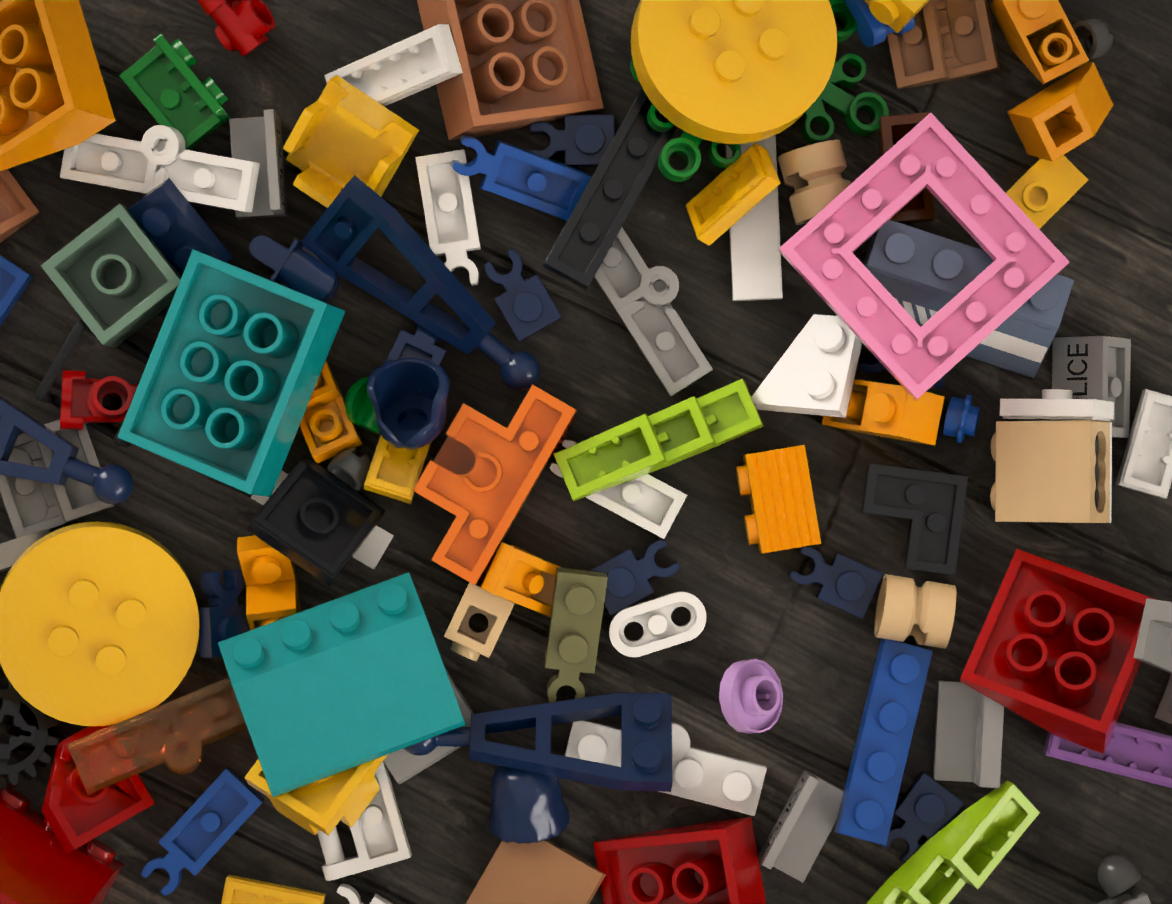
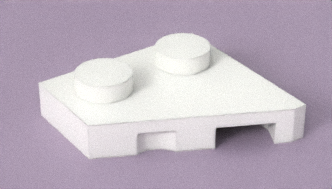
M814 314L753 394L752 399L757 410L846 418L862 342L838 316Z

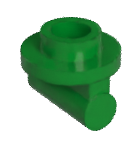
M363 377L347 391L345 396L346 415L350 422L362 426L370 432L379 434L375 411L367 393L369 377Z

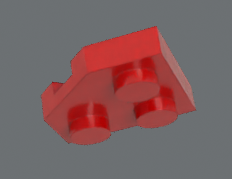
M110 725L88 726L57 745L42 812L66 854L71 853L155 804Z

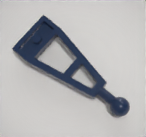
M354 175L300 243L330 268L334 269L337 274L467 355L477 347L501 367L502 380L509 388L516 391H525L530 389L532 384L535 385L540 377V365L537 359L525 351L513 352L490 333V330L496 324L492 317L395 208ZM377 228L385 234L426 280L416 293L408 290L355 256ZM438 293L466 325L429 303L430 299Z
M0 396V416L2 417L0 420L1 475L65 486L69 477L93 487L97 498L111 505L120 504L129 498L133 491L134 483L130 472L126 468L116 464L98 468L76 459L79 451L78 447ZM20 429L55 452L48 469L8 461Z
M619 692L471 714L470 727H459L404 749L412 755L423 756L431 753L437 746L469 747V760L622 791L671 792V694ZM621 715V767L551 753V725ZM536 727L535 750L485 740V734Z

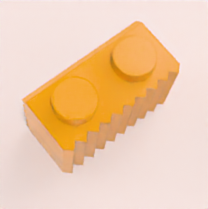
M805 445L743 455L744 465L736 466V475L740 495L750 496L753 514L744 515L749 545L758 544L759 553L763 554L821 544Z

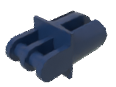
M264 235L254 237L250 242L249 251L251 255L275 270L270 279L271 281L323 302L330 301L336 295L339 288V275L298 240H294L289 250Z

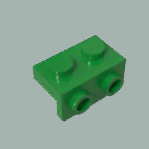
M160 33L153 39L157 45L119 75V77L159 125L173 127L183 135L186 142V150L191 151L231 118L222 107L229 99L210 76L201 82L190 68L197 60L178 38L170 44Z

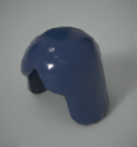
M402 358L399 360H389L383 363L381 367L373 370L372 375L369 376L367 381V393L372 402L376 423L382 437L396 448H407L410 450L421 448L433 441L443 430L446 422L447 396L450 382L445 369L425 359Z
M503 766L495 768L491 780V812L488 821L489 828L494 836L499 837L501 841L506 843L529 844L549 840L551 837L558 836L567 828L570 821V812L563 799L559 778Z

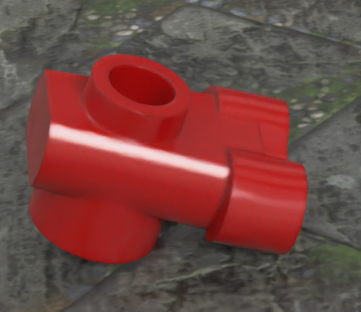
M196 0L207 16L210 15L218 26L215 28V33L220 43L231 52L238 50L243 57L268 40L265 34L275 28V19L262 0Z
M63 370L60 429L83 430V424L123 422L138 385L130 384L117 376L94 379L87 378L86 371ZM108 397H116L121 401L122 406L118 410H108L103 407L102 403Z

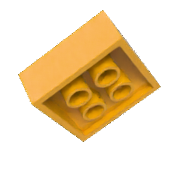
M79 0L0 1V171L76 146L116 121Z

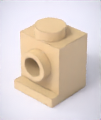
M469 582L444 637L453 641L450 647L452 651L477 661L480 654L490 658L515 603L480 588V584L473 585ZM481 613L487 617L488 627L485 631L476 632L470 627L469 621L472 615Z

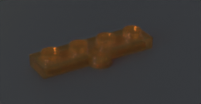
M228 677L67 744L88 795L162 763L174 773H190L201 763L203 756L201 747L247 728Z

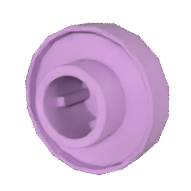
M757 659L741 660L732 663L724 672L720 683L719 701L722 713L728 724L737 732L752 734L770 730L778 721L782 711L783 691L775 670L765 661Z

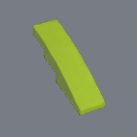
M742 378L699 398L693 396L650 416L643 414L554 454V457L573 501L690 458L764 427L748 387Z
M1007 780L1000 785V788H995L965 809L925 842L886 880L866 904H949L966 883L979 889L1040 812L1012 782Z

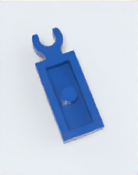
M462 135L460 142L475 150L473 161L461 163L460 161L452 160L451 167L461 175L484 174L480 183L482 189L567 221L592 178L589 173L499 139L493 152L487 151L481 141L471 135Z
M228 766L158 842L169 853L166 856L153 858L145 865L141 875L147 878L156 868L165 869L169 873L170 879L168 884L161 890V893L164 896L172 893L182 880V869L185 867L196 876L265 799Z

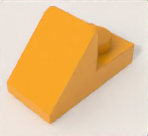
M501 542L480 588L550 617L557 567L560 566L517 546Z

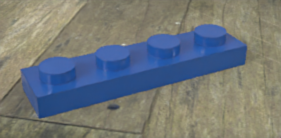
M881 639L834 832L886 846L933 653L932 650L895 640Z

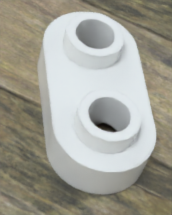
M683 591L673 592L624 608L615 614L609 626L610 641L619 653L628 657H640L693 640L703 631L706 624V610L703 603L696 596ZM685 607L689 610L690 620L688 623L682 626L673 623L671 614L675 608ZM637 622L642 625L643 635L640 639L632 641L625 637L624 628L628 623Z

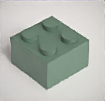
M118 204L40 265L100 343L113 349L171 305L182 277L129 213L128 208L122 204Z

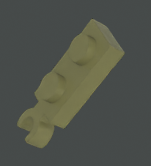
M557 567L544 660L545 668L557 670V673L549 679L547 684L549 703L556 702L558 689L565 685L575 689L574 699L585 698V688L580 678V672L595 673L608 580L607 573Z

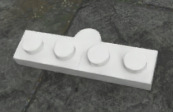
M155 125L145 132L141 142L94 134L84 142L64 149L60 178L140 193H148L170 178L189 202L252 213L260 163L186 150L185 139L177 129L165 125Z
M590 720L573 722L564 756L621 767V728ZM672 722L671 792L663 793L755 816L767 767L691 747L687 730L682 725Z

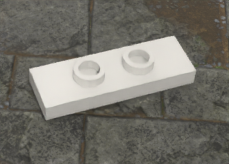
M438 24L324 76L326 83H328L329 79L338 75L385 107L462 74L463 71L449 24Z

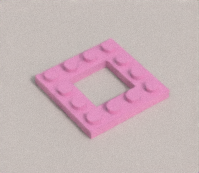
M932 113L928 114L779 248V252L915 401L1070 263ZM926 187L994 262L920 327L853 252Z

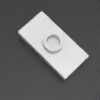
M1043 389L1042 399H1000V416H1003V419L1019 421L1094 420L1110 422V419H1114V402L1097 399H1072L1073 390Z
M1144 389L1141 393L1115 485L1167 499L1172 482V396Z

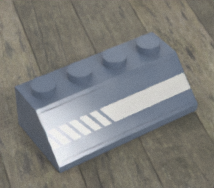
M888 220L872 235L863 265L921 327L994 261L984 250ZM1056 274L965 357L1022 376L1035 378L1059 329L1074 280Z

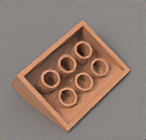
M417 0L423 30L438 24H449L463 71L462 74L436 84L448 140L461 139L462 135L477 137L528 127L536 122L564 119L565 115H582L600 111L604 108L579 0Z

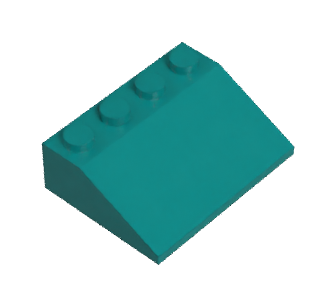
M193 249L118 438L250 495L270 497L333 344L345 310Z
M409 572L218 642L233 690L273 797L466 725Z

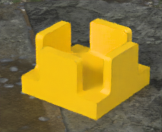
M335 75L329 79L319 99L304 109L283 147V150L289 153L286 160L302 170L297 175L293 185L326 208L330 206L354 175L381 197L418 134L419 129L338 75Z
M387 755L273 797L270 792L259 759L244 778L248 785L267 796L279 813L313 835H316L320 830L329 836L340 820L349 827H353L380 789L374 774Z

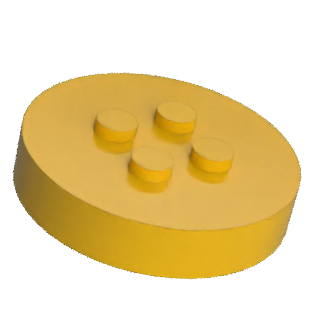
M640 0L631 29L633 65L638 80L652 104L671 123L685 132L704 140L723 144H746L761 141L779 134L790 127L809 109L824 90L831 76L837 53V29L829 0Z
M100 521L77 523L59 528L43 536L28 547L14 562L1 585V667L12 686L27 702L44 714L57 720L81 726H109L146 714L167 699L179 686L188 672L196 653L200 627L199 612L188 576L179 561L165 546L138 529L122 524Z

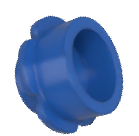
M967 395L966 399L952 396L948 406L943 435L957 438V443H962L965 435L975 436L981 407L972 406L973 397L971 395Z

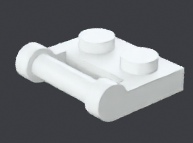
M384 762L381 763L374 774L380 786L379 791L354 826L350 827L358 855L345 858L336 827L329 836L320 830L317 833L326 862L322 866L326 881L405 860L412 856L388 769Z

